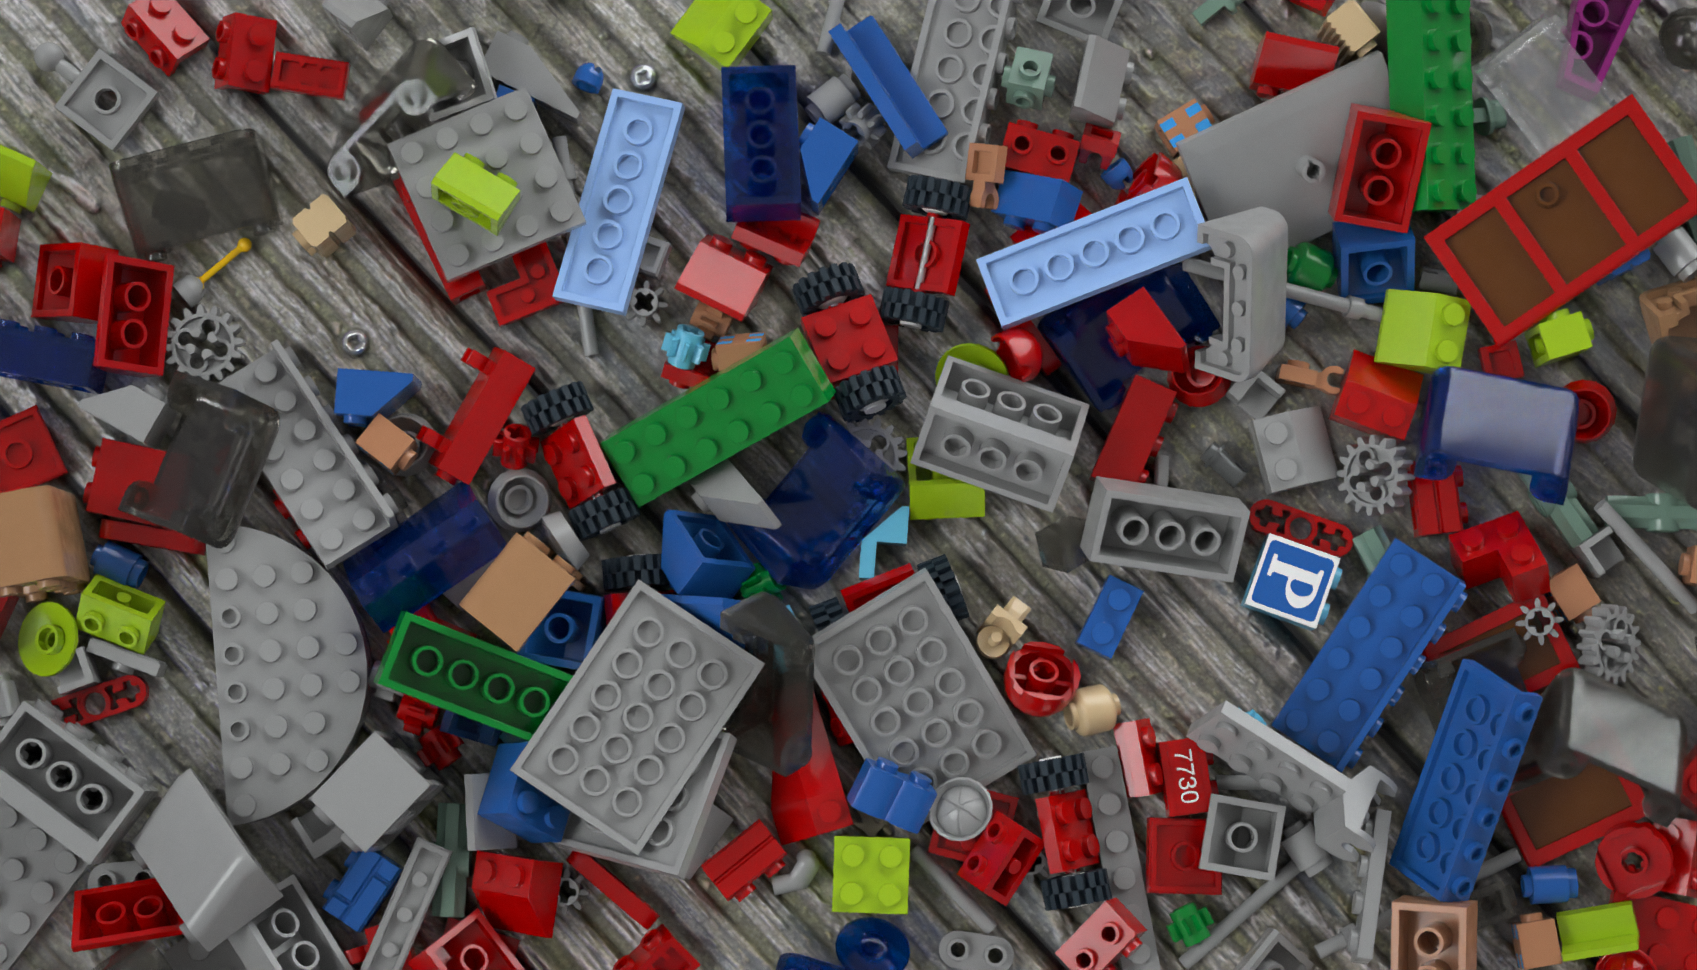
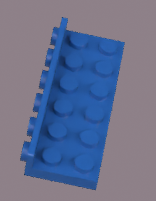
M1395 537L1271 723V726L1333 765L1337 771L1342 773L1346 766L1352 769L1364 751L1359 746L1366 735L1373 738L1383 724L1384 719L1380 717V714L1386 705L1389 704L1394 707L1402 696L1405 688L1401 686V683L1407 674L1410 673L1414 676L1422 666L1426 657L1421 653L1429 641L1436 644L1444 633L1447 625L1442 622L1451 610L1456 613L1466 600L1468 594L1463 591L1466 583Z
M1462 659L1389 862L1390 865L1440 902L1469 900L1543 697L1539 694L1522 692L1478 662L1469 659Z

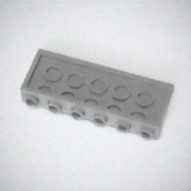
M928 0L910 73L946 127L948 135L913 159L903 149L895 136L887 165L890 171L916 176H932L941 180L943 178L972 188L974 181L965 180L969 142L989 143L991 124H988L991 110L995 111L999 104L1000 89H997L1000 75H1003L1005 65H1008L1009 54L1005 53L1008 40H1013L1017 31L1018 20L1014 18L1017 4L1022 5L1024 0Z
M278 339L271 342L272 351L213 385L209 390L325 568L329 570L398 528L395 514L399 510L388 493L381 495L375 484L379 483V480L368 463L362 466L355 456L360 452L348 433L342 436L336 428V425L340 422L329 404L322 407L316 396L320 395V391L309 375L303 378L297 367L301 363L292 348L288 346L284 349Z

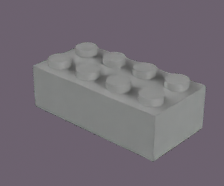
M1096 476L1080 548L1089 561L1233 582L1250 511L1239 498Z
M294 874L276 884L283 894L282 898L228 937L247 970H354Z

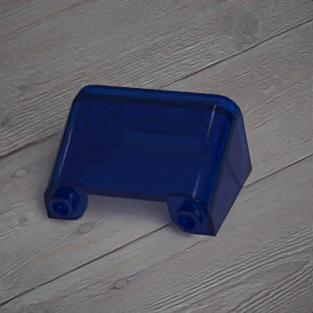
M1182 262L1052 311L1038 323V330L1099 412L1118 406L1122 402L1126 391L1122 382L1143 368L1133 366L1126 356L1119 358L1110 346L1108 339L1111 337L1105 328L1109 325L1107 310L1144 286L1185 343L1202 344L1209 340V337L1213 335V331L1221 326L1189 273L1183 271Z
M1454 366L1438 368L1430 378L1419 419L1414 477L1430 480L1446 479L1453 474L1457 461L1531 475L1530 491L1536 499L1564 505L1570 479L1580 400L1576 393L1563 387Z
M821 412L810 418L804 426L802 440L809 446L807 451L767 499L762 498L782 525L777 529L727 522L778 584L809 590L822 586L833 576L896 501L905 487L903 479L896 471L833 417Z

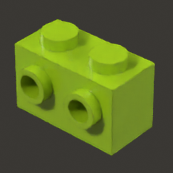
M1568 308L1551 313L1541 320L1540 324L1524 333L1535 369L1578 356L1593 347L1591 340H1594V331L1588 318L1584 319L1581 311L1570 314Z
M96 573L81 594L76 616L78 630L86 632L91 636L144 655L158 635L166 601Z

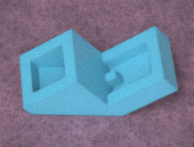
M901 506L862 540L859 580H867L874 577L877 544L907 545L909 506Z

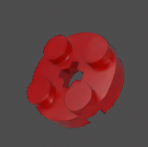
M1627 822L1611 828L1603 836L1598 845L1595 867L1598 876L1606 887L1612 891L1616 889L1621 893L1627 894L1626 897L1640 899L1652 896L1662 889L1671 875L1674 858L1669 842L1657 831L1654 825L1648 822ZM1630 852L1642 856L1641 868H1636L1634 864H1626L1625 860Z

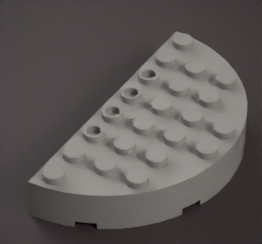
M204 525L227 819L232 826L277 816L304 802L347 760L360 737V731L369 710L372 688L369 687V677L373 663L365 625L356 606L349 597L350 595L335 575L330 570H327L319 560L298 546L260 530L233 525Z

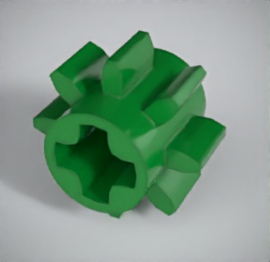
M766 560L753 564L755 570L746 581L742 582L743 585L740 588L744 599L747 602L765 604L766 607L782 601L784 598L780 592L785 590L787 586L782 570L774 564L768 566Z
M1194 901L1169 913L1173 922L1166 925V928L1173 942L1176 943L1182 940L1187 948L1211 936L1207 926L1213 924L1214 921L1207 907L1203 906L1198 909Z

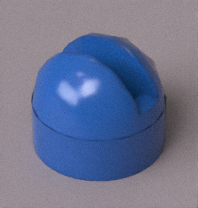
M584 63L576 70L572 84L584 92L598 94L604 80L603 71L600 67L595 68L594 63Z
M1122 157L1109 165L1108 169L1104 170L1100 177L1112 189L1123 190L1125 185L1122 180L1131 183L1133 171Z

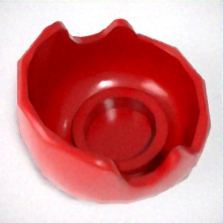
M1015 327L996 333L991 337L992 342H1000L996 353L1005 361L1009 375L1012 378L1027 383L1038 375L1043 364V352L1033 333L1024 328Z

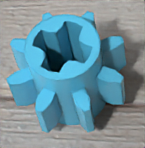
M679 324L677 330L672 329L671 333L666 332L661 349L667 351L668 363L680 369L692 370L695 364L700 365L701 361L706 362L711 345L704 343L705 338L703 337L705 333L701 329L687 324Z

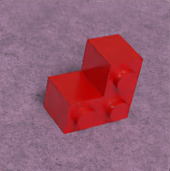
M1519 511L1448 535L1451 563L1459 578L1466 583L1465 590L1501 577L1515 604L1551 592L1548 563Z

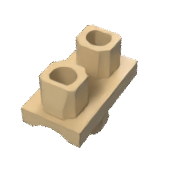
M1015 596L1010 599L1004 608L997 604L977 630L976 647L981 655L989 659H996L1004 653L1007 654L1028 628L1022 621L1031 611V608Z

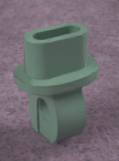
M1207 0L1192 12V15L1203 26L1223 9H1226L1231 15L1238 12L1236 7L1245 0Z
M1480 97L1473 103V128L1478 134L1487 136L1491 135L1494 129L1506 127L1507 119L1501 99L1488 100L1487 97Z

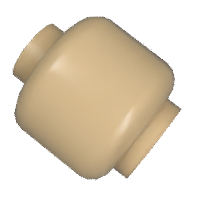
M1094 684L1077 689L1075 697L1063 710V716L1070 730H1075L1078 735L1087 737L1112 730L1116 724L1117 715L1121 714V704L1118 696L1115 693L1111 694L1105 685Z

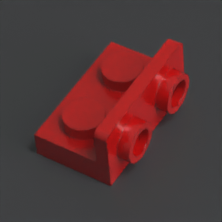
M661 924L656 929L648 931L641 939L640 944L629 955L621 957L615 963L613 970H696L701 964L672 935L670 930L664 924Z

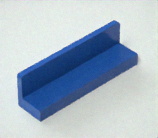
M868 16L848 31L841 23L828 31L903 149L912 159L948 135L946 127L873 16Z

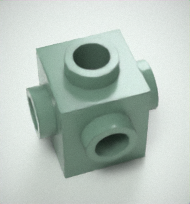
M1017 46L1012 66L1005 65L1001 87L1007 88L1005 103L1014 104L1022 109L1042 110L1045 96L1052 98L1056 76L1051 75L1054 54Z

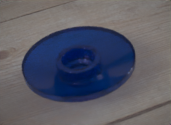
M863 917L850 921L840 930L835 943L838 960L846 970H904L910 958V945L905 934L896 925L880 918Z

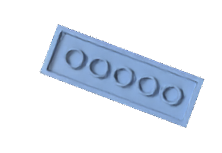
M612 89L579 202L586 225L576 228L570 233L552 295L555 300L626 316L684 115L685 106L683 103Z
M1185 177L976 259L1004 331L1212 250V248L1207 243L1201 244L1197 242L1198 224L1205 221L1188 178Z

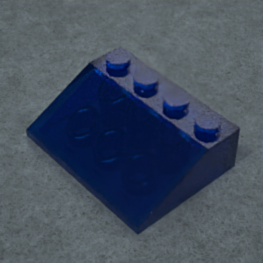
M460 482L399 523L398 528L343 561V565L350 585L361 605L383 633L396 625L401 611L415 613L496 558L507 545V542L471 484L467 485Z

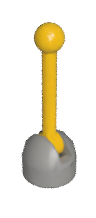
M245 237L239 239L237 247L201 277L187 275L179 279L172 287L187 305L193 308L204 297V283L241 252L250 251L252 248L251 240Z

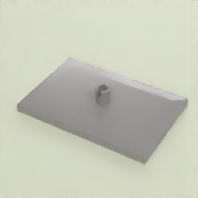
M1376 50L1176 142L1175 144L1206 222L1260 206L1279 212L1285 218L1288 226V248L1290 246L1295 247L1303 241L1309 242L1332 231V222L1338 221L1332 219L1328 213L1351 103L1390 110L1388 68L1382 52Z
M926 568L921 569L795 646L864 760L869 758L877 761L878 757L886 758L899 766L897 770L899 772L910 775L911 771H916L932 780L930 785L937 789L945 781L957 777L971 778L985 787L1037 755ZM927 815V817H926L924 823H926V822H928V821L930 820L928 815Z
M638 579L510 771L638 856L765 663Z

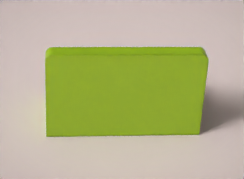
M1632 900L1562 911L1556 914L1562 941L1561 955L1564 962L1639 949L1640 935Z

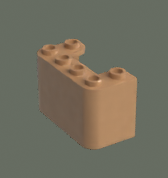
M49 485L0 493V597L17 595L19 598H25L26 603H34L48 600V593L55 592V594L63 593V596L82 593L85 590L84 585H88L91 582L75 495Z
M527 531L523 537L516 532L459 605L515 651L519 652L528 641L527 639L567 590L583 592L586 587L579 581L584 575L575 570L574 567L559 555L554 560H551L550 558L555 552Z

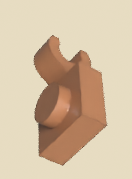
M969 142L965 180L974 181L970 194L971 207L997 209L999 195L994 183L1003 184L1007 146Z
M1288 360L1287 364H1281L1277 367L1276 383L1310 390L1317 389L1327 395H1337L1340 393V388L1331 387L1327 383V377L1330 374L1343 375L1344 369L1341 367L1329 366L1318 373V371L1309 369V363L1299 360Z

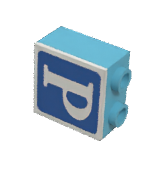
M1269 533L1265 535L1240 606L1310 631L1314 630L1318 624L1323 625L1327 618L1330 604L1325 602L1329 590H1335L1340 581L1342 569L1338 568V564L1341 558Z

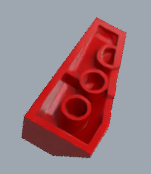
M811 680L775 691L771 812L781 845L854 825Z

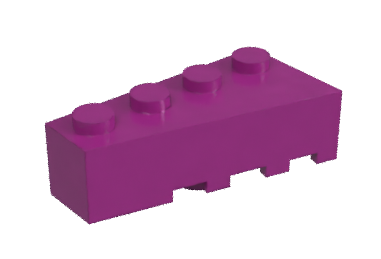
M1571 0L1555 88L1587 103L1597 95L1641 0Z

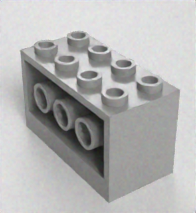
M948 355L910 463L1053 513L1077 449L1089 404Z
M40 699L37 701L24 700L0 731V798L87 864L105 863L159 790L151 785L154 779L138 767L133 769L124 765L122 760L125 757L111 746L106 744L104 747L92 741L95 735L85 726H81L78 722L75 724L64 722L62 716L65 712L57 705L53 706L49 700L45 702ZM38 747L42 749L41 760H37L36 757ZM67 770L72 771L73 778L71 783L66 781ZM97 792H101L103 795L102 805H97L95 797Z
M374 731L309 799L316 805L312 811L328 826L336 824L344 832L340 838L348 847L356 853L358 851L367 853L385 850L447 784L433 770L425 767L420 758L394 733Z

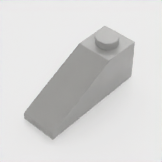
M326 0L322 4L323 9L335 27L366 51L393 17L389 8H387L390 3L388 0Z
M497 31L484 56L492 82L514 91L526 86L530 97L534 98L537 105L580 126L583 120L580 111L533 49L527 45L529 40L513 31H509L507 35Z
M728 459L688 480L696 491L691 498L704 514L711 510L719 521L777 529L782 525L765 501Z

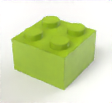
M835 835L832 912L908 915L910 838Z

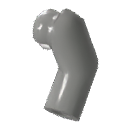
M810 849L801 850L796 855L797 863L791 873L771 877L775 895L806 889L819 870V860L816 859L814 851Z

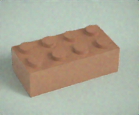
M1403 895L1392 901L1391 970H1476L1478 901L1440 902L1434 897Z

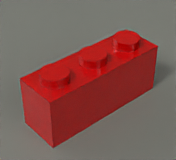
M1137 374L1133 377L1089 480L1095 482L1096 476L1139 483L1146 482L1149 471L1144 469L1149 456L1156 458L1164 441V437L1158 434L1164 422L1171 424L1179 406L1178 403L1173 401L1177 394L1176 391Z

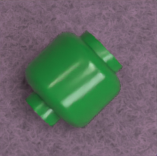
M1304 241L1295 247L1290 246L1287 253V283L1321 292L1325 288H1331L1338 275V269L1334 267L1335 259L1333 254L1328 250Z

